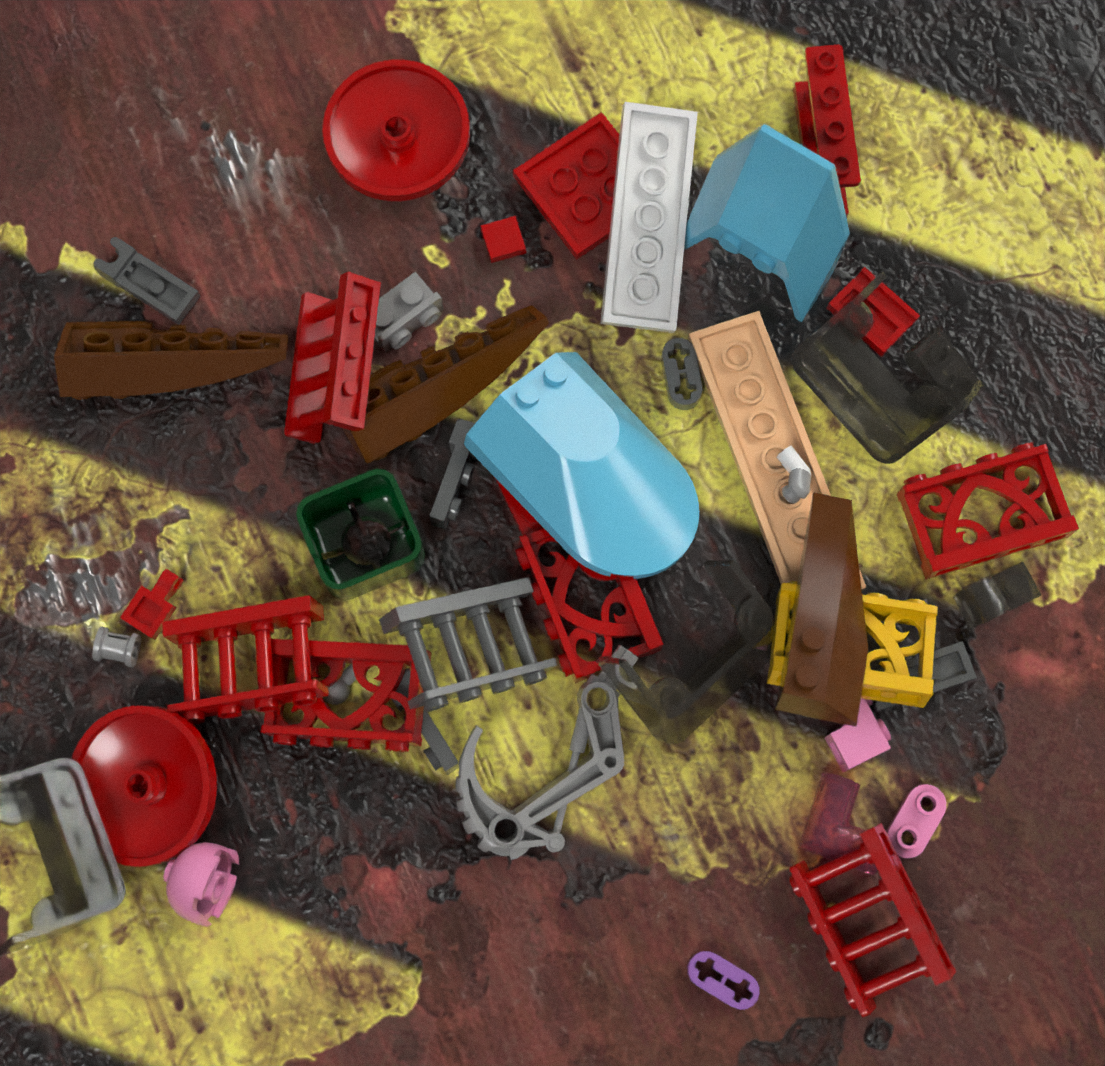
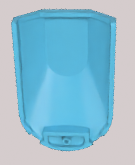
M577 352L555 353L503 391L466 434L465 447L567 553L592 571L609 577L611 574L633 576L634 579L650 577L674 565L685 554L694 539L699 522V502L694 484L685 468Z

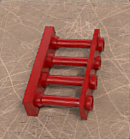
M839 44L807 47L804 56L808 81L795 82L793 86L800 145L835 165L847 218L849 211L845 187L858 186L861 182L843 48Z
M346 272L340 275L338 298L331 300L310 292L301 295L284 430L285 436L315 444L321 441L323 423L355 432L364 429L381 282Z
M307 595L162 622L163 637L182 649L184 702L167 705V710L178 713L194 725L205 722V717L218 715L219 718L240 717L242 711L255 709L258 712H271L278 710L280 704L293 702L297 706L315 704L317 698L329 696L327 686L317 680H311L308 628L312 626L311 623L325 620L324 605L312 596ZM288 627L292 629L295 683L274 686L271 634L275 632L274 629ZM251 634L255 636L258 689L237 693L234 641L240 635ZM214 640L218 642L221 696L200 699L198 648L201 647V642Z
M882 823L862 832L860 836L863 841L860 842V847L811 871L805 860L789 867L792 874L789 876L791 887L799 898H804L810 911L807 913L808 921L813 931L817 935H822L828 947L825 951L827 960L835 972H840L846 984V987H844L846 999L852 1009L859 1010L862 1017L870 1015L877 1008L873 999L877 995L922 975L926 978L931 977L935 986L950 980L956 973ZM866 862L870 865L875 864L881 876V879L878 880V885L828 908L817 885ZM885 899L888 902H894L900 914L897 917L896 923L846 945L836 922ZM903 937L907 940L912 938L919 952L916 955V960L872 980L864 981L854 961L855 959Z

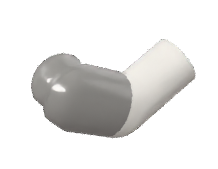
M789 446L777 455V459L789 473V484L782 488V494L788 502L795 504L801 498L805 499L810 492L811 471L795 449Z

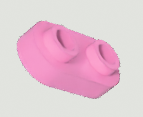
M924 784L911 789L888 826L886 833L899 858L909 859L920 855L944 816L946 799L937 787ZM923 797H928L933 802V808L930 812L923 810L921 807V799ZM904 831L911 832L914 837V841L910 846L905 845L901 840V835Z

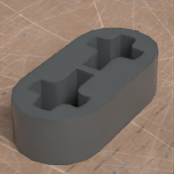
M674 338L665 344L661 355L667 396L675 408L689 410L699 403L702 395V382L697 356L693 345L688 340ZM674 349H679L682 355H688L684 357L683 369L678 370L676 359H669L673 355ZM685 378L687 389H694L688 400L684 399L682 394L675 393L679 391L680 379Z

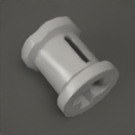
M100 627L94 640L93 660L100 662L103 659L124 662L127 667L134 668L141 648V635L133 633L131 636L109 632L107 627Z

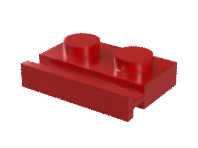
M866 267L827 306V309L881 357L920 317L916 311Z

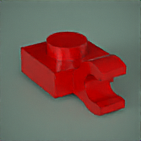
M165 569L151 591L141 585L120 618L156 640L162 631V622L168 621L177 608L167 601L179 590L184 580L168 569Z

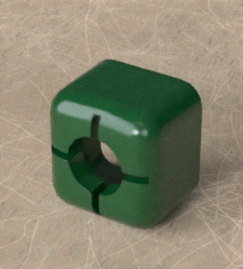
M370 470L304 498L297 507V521L308 550L326 588L337 599L350 600L414 574L424 564L425 553L418 530L396 479L386 470ZM354 503L362 522H378L388 532L404 526L390 534L391 543L389 551L384 558L378 561L381 568L374 570L372 564H356L348 559L345 553L323 559L344 551V537L348 530L355 525L348 507L350 504Z

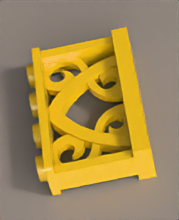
M797 581L782 583L776 597L767 684L780 686L784 662L786 633H789L791 622L789 613L793 609ZM881 593L862 595L866 631L873 637L881 649L871 651L867 655L861 698L924 708L933 695L934 680L932 679L938 607L927 605L925 601L920 599L901 601L888 599L886 595ZM895 624L915 626L919 632V640L912 646L899 647L897 643L903 641L909 634V631L901 633L896 629ZM919 653L918 677H913L909 675L904 657ZM887 658L888 661H881L879 663L884 668V672L871 670L870 663L872 661Z

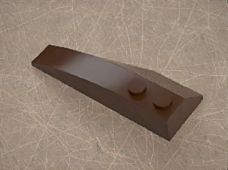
M530 305L487 323V331L469 333L467 331L455 336L454 344L436 351L435 347L431 346L420 351L422 355L420 359L405 365L400 359L370 374L364 429L355 432L342 428L353 448L368 464L373 460L383 459L391 450L405 442L418 439L423 432L463 407L500 376L549 324L547 317Z
M147 321L66 322L54 354L60 397H72L78 400L88 399L92 396H110L115 399H123L129 396L174 392L214 384L254 372L287 359L288 335L240 331L234 337L227 336V333L220 328L209 327L204 332L192 333L187 332L186 325L172 324L170 330L153 329V322Z
M813 492L775 710L856 727L868 655V642L852 500Z

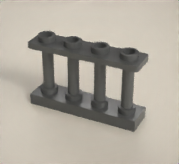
M529 577L398 606L379 619L383 634L399 631L400 636H405L423 690L422 693L408 701L410 709L424 706L425 711L430 712L447 706L449 704L448 700L458 697L460 703H464L481 697V691L491 689L493 694H498L514 688V682L524 680L525 686L547 679L546 672L558 666L556 659L537 661L519 609L522 606L521 600L534 592ZM499 608L500 613H505L522 663L521 667L505 670L487 617L490 609ZM466 615L467 620H472L490 675L472 678L454 622L457 621L456 617ZM433 623L434 628H439L457 683L443 687L438 686L420 632L423 629L422 625Z

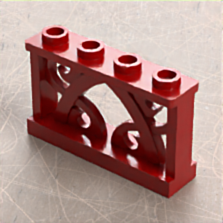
M1032 442L1025 443L1011 450L1012 454L998 457L997 453H991L976 459V464L963 468L961 463L953 464L941 469V475L927 478L926 474H919L904 481L905 485L902 486L896 495L902 505L921 559V568L925 580L1070 537L1079 529L1075 516L1071 515L1046 444L1034 447ZM1022 466L1034 469L1039 476L1037 489L1029 495L1022 490L1029 484L1030 477L1028 476L1024 481H1020L1015 477V470ZM1003 471L1002 479L991 476ZM961 484L954 495L947 489L948 487ZM975 488L995 493L1012 503L999 520V537L992 539L990 533L975 521L959 519L965 502ZM1043 493L1046 495L1054 521H1050L1045 512L1035 502ZM927 494L939 496L940 505L932 506L929 504L928 507L936 514H945L943 520H932L921 513L919 501L922 496ZM1020 509L1023 513L1017 518L1023 521L1024 526L1022 529H1015L1010 525L1009 519L1013 513ZM926 528L941 529V554L935 555ZM965 528L972 530L976 535L975 542L971 544L964 542L963 534L966 532L956 533V529Z
M544 528L519 536L520 548L515 549V553L522 570L529 569L534 580V583H531L534 592L531 594L537 606L543 604L549 618L544 619L543 623L550 640H558L563 653L557 655L565 677L572 675L576 684L588 679L591 674L598 675L611 658L612 638L639 637L642 644L627 649L637 656L638 659L662 650L664 644L637 579H634L633 576L611 574L609 577L599 574L583 566L571 555L565 560L564 556L558 552H549V554L554 556L556 562L553 566L546 567L538 558L539 550L548 542H558ZM578 567L593 579L599 581L616 580L618 587L611 591L603 602L601 621L588 617L565 603L569 584ZM544 577L549 579L557 578L553 596L550 594ZM614 603L622 604L626 609V613L623 616H617L614 613L615 623L609 622L610 606ZM561 618L569 624L577 627L570 633L569 637L567 636ZM596 635L604 636L605 648L597 660L586 661L578 656L576 643L579 640H587L590 643L589 651H591L596 644Z
M271 639L274 686L287 684L289 661H293L294 667L293 640ZM309 640L311 680L323 677L319 675L318 668L322 664H327L330 667V674L319 682L329 688L342 676L346 664H353V672L358 683L374 694L358 710L343 719L330 709L322 697L317 698V702L312 705H294L291 710L292 713L297 710H302L304 713L303 720L297 724H289L284 719L283 710L285 704H280L278 710L265 712L264 725L261 726V733L272 736L273 743L282 745H296L297 739H310V745L316 747L332 748L334 741L347 742V748L371 750V743L385 744V750L393 752H409V746H422L421 732L424 706L410 709L408 701L422 693L423 690L408 645ZM427 650V653H428V656H429V659H430V662H431L432 652H430L429 650ZM376 666L379 668V675L373 679L381 681L380 686L370 683L366 678L367 671L371 667ZM406 667H411L407 698L395 691L403 678ZM390 699L400 702L406 711L405 722L396 730H387L383 726V719L387 715H392L397 719L396 712L386 705ZM317 718H319L329 728L312 727L316 723ZM369 721L373 731H362L356 729L360 728Z

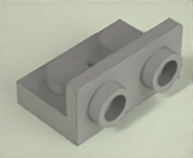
M414 272L379 298L374 340L385 353L391 348H401L411 339V333L422 325L424 327L430 326L441 316V311L443 310L442 297L437 292L433 293L420 276Z

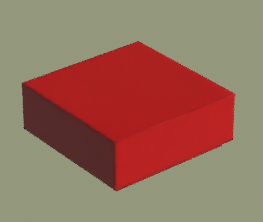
M516 216L480 226L491 263L526 254V247Z

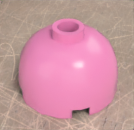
M203 842L188 847L176 859L170 860L164 872V881L167 882L166 894L172 909L179 916L190 922L205 927L212 925L208 919L210 916L220 917L235 887L237 876L230 873L232 863L239 865L237 851L218 844Z

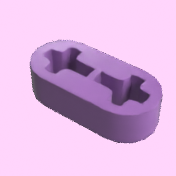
M702 951L694 954L688 961L687 975L690 981L727 1005L736 1009H747L758 1000L760 993L756 979L717 954ZM708 958L713 961L711 968L722 975L719 982L711 977H705L703 981L697 978L699 970L695 968L696 962L704 963ZM729 979L734 983L740 984L743 979L748 982L746 989L751 992L748 999L740 998L738 1002H735L733 1000L734 991L724 985L725 981Z

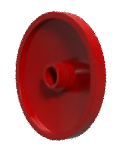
M384 60L357 70L347 77L335 90L324 113L323 140L327 155L335 171L353 189L379 200L407 201L434 192L448 182L458 171L469 147V116L463 97L456 86L438 70L411 60Z
M150 705L129 706L114 710L91 725L74 750L67 776V797L73 821L90 847L112 862L131 867H144L161 864L177 858L182 851L194 845L200 838L214 810L217 795V775L211 751L200 732L178 713L171 712L166 708Z

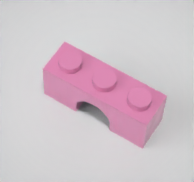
M861 698L856 727L843 724L840 729L825 737L842 773L891 749L888 743L891 740V736L885 723L881 719L876 720L869 707L872 705V700Z

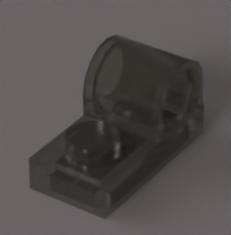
M1021 562L994 576L989 575L970 584L955 594L953 599L970 630H973L1039 598L1041 593L1024 562Z

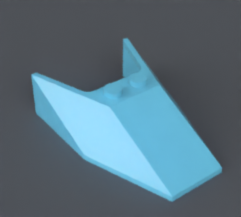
M762 124L718 154L714 159L686 224L684 250L708 237L715 238L728 252L733 254L740 253L752 260L753 265L760 271L776 274L785 283L795 318L802 322L832 276L850 234L835 165L768 125Z

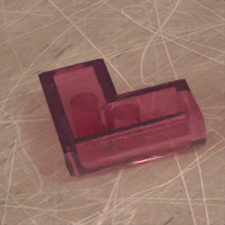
M821 774L798 845L799 849L834 860L860 847V842L863 841L860 834L866 830L849 824L860 784L835 774ZM868 862L854 868L871 875H875L878 871L875 864L870 865Z

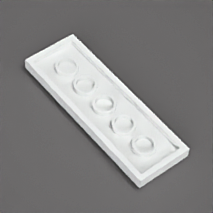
M624 102L622 106L600 324L669 333L676 331L697 112L632 102Z

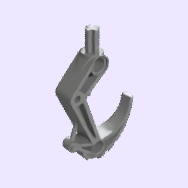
M619 645L599 675L591 674L587 682L580 686L577 692L579 711L569 750H572L568 770L513 810L504 807L492 799L482 789L477 780L474 770V753L483 729L475 725L465 743L459 760V775L456 777L455 791L459 792L460 796L456 800L457 810L464 812L466 816L462 821V825L467 834L475 832L478 835L477 847L481 851L487 852L490 850L500 856H509L512 860L525 854L530 847L546 846L551 852H558L564 847L565 840L560 832L567 804L617 775L623 769L624 753L618 714V697L621 693L617 689L638 660V657ZM600 687L605 691L606 701L602 707L591 709L586 701L587 694L591 689ZM588 741L590 752L587 756L578 761L580 753L585 752L586 744ZM558 810L553 830L547 831L535 825L538 821ZM510 819L515 822L516 829L512 836L500 838L494 833V828L500 820Z

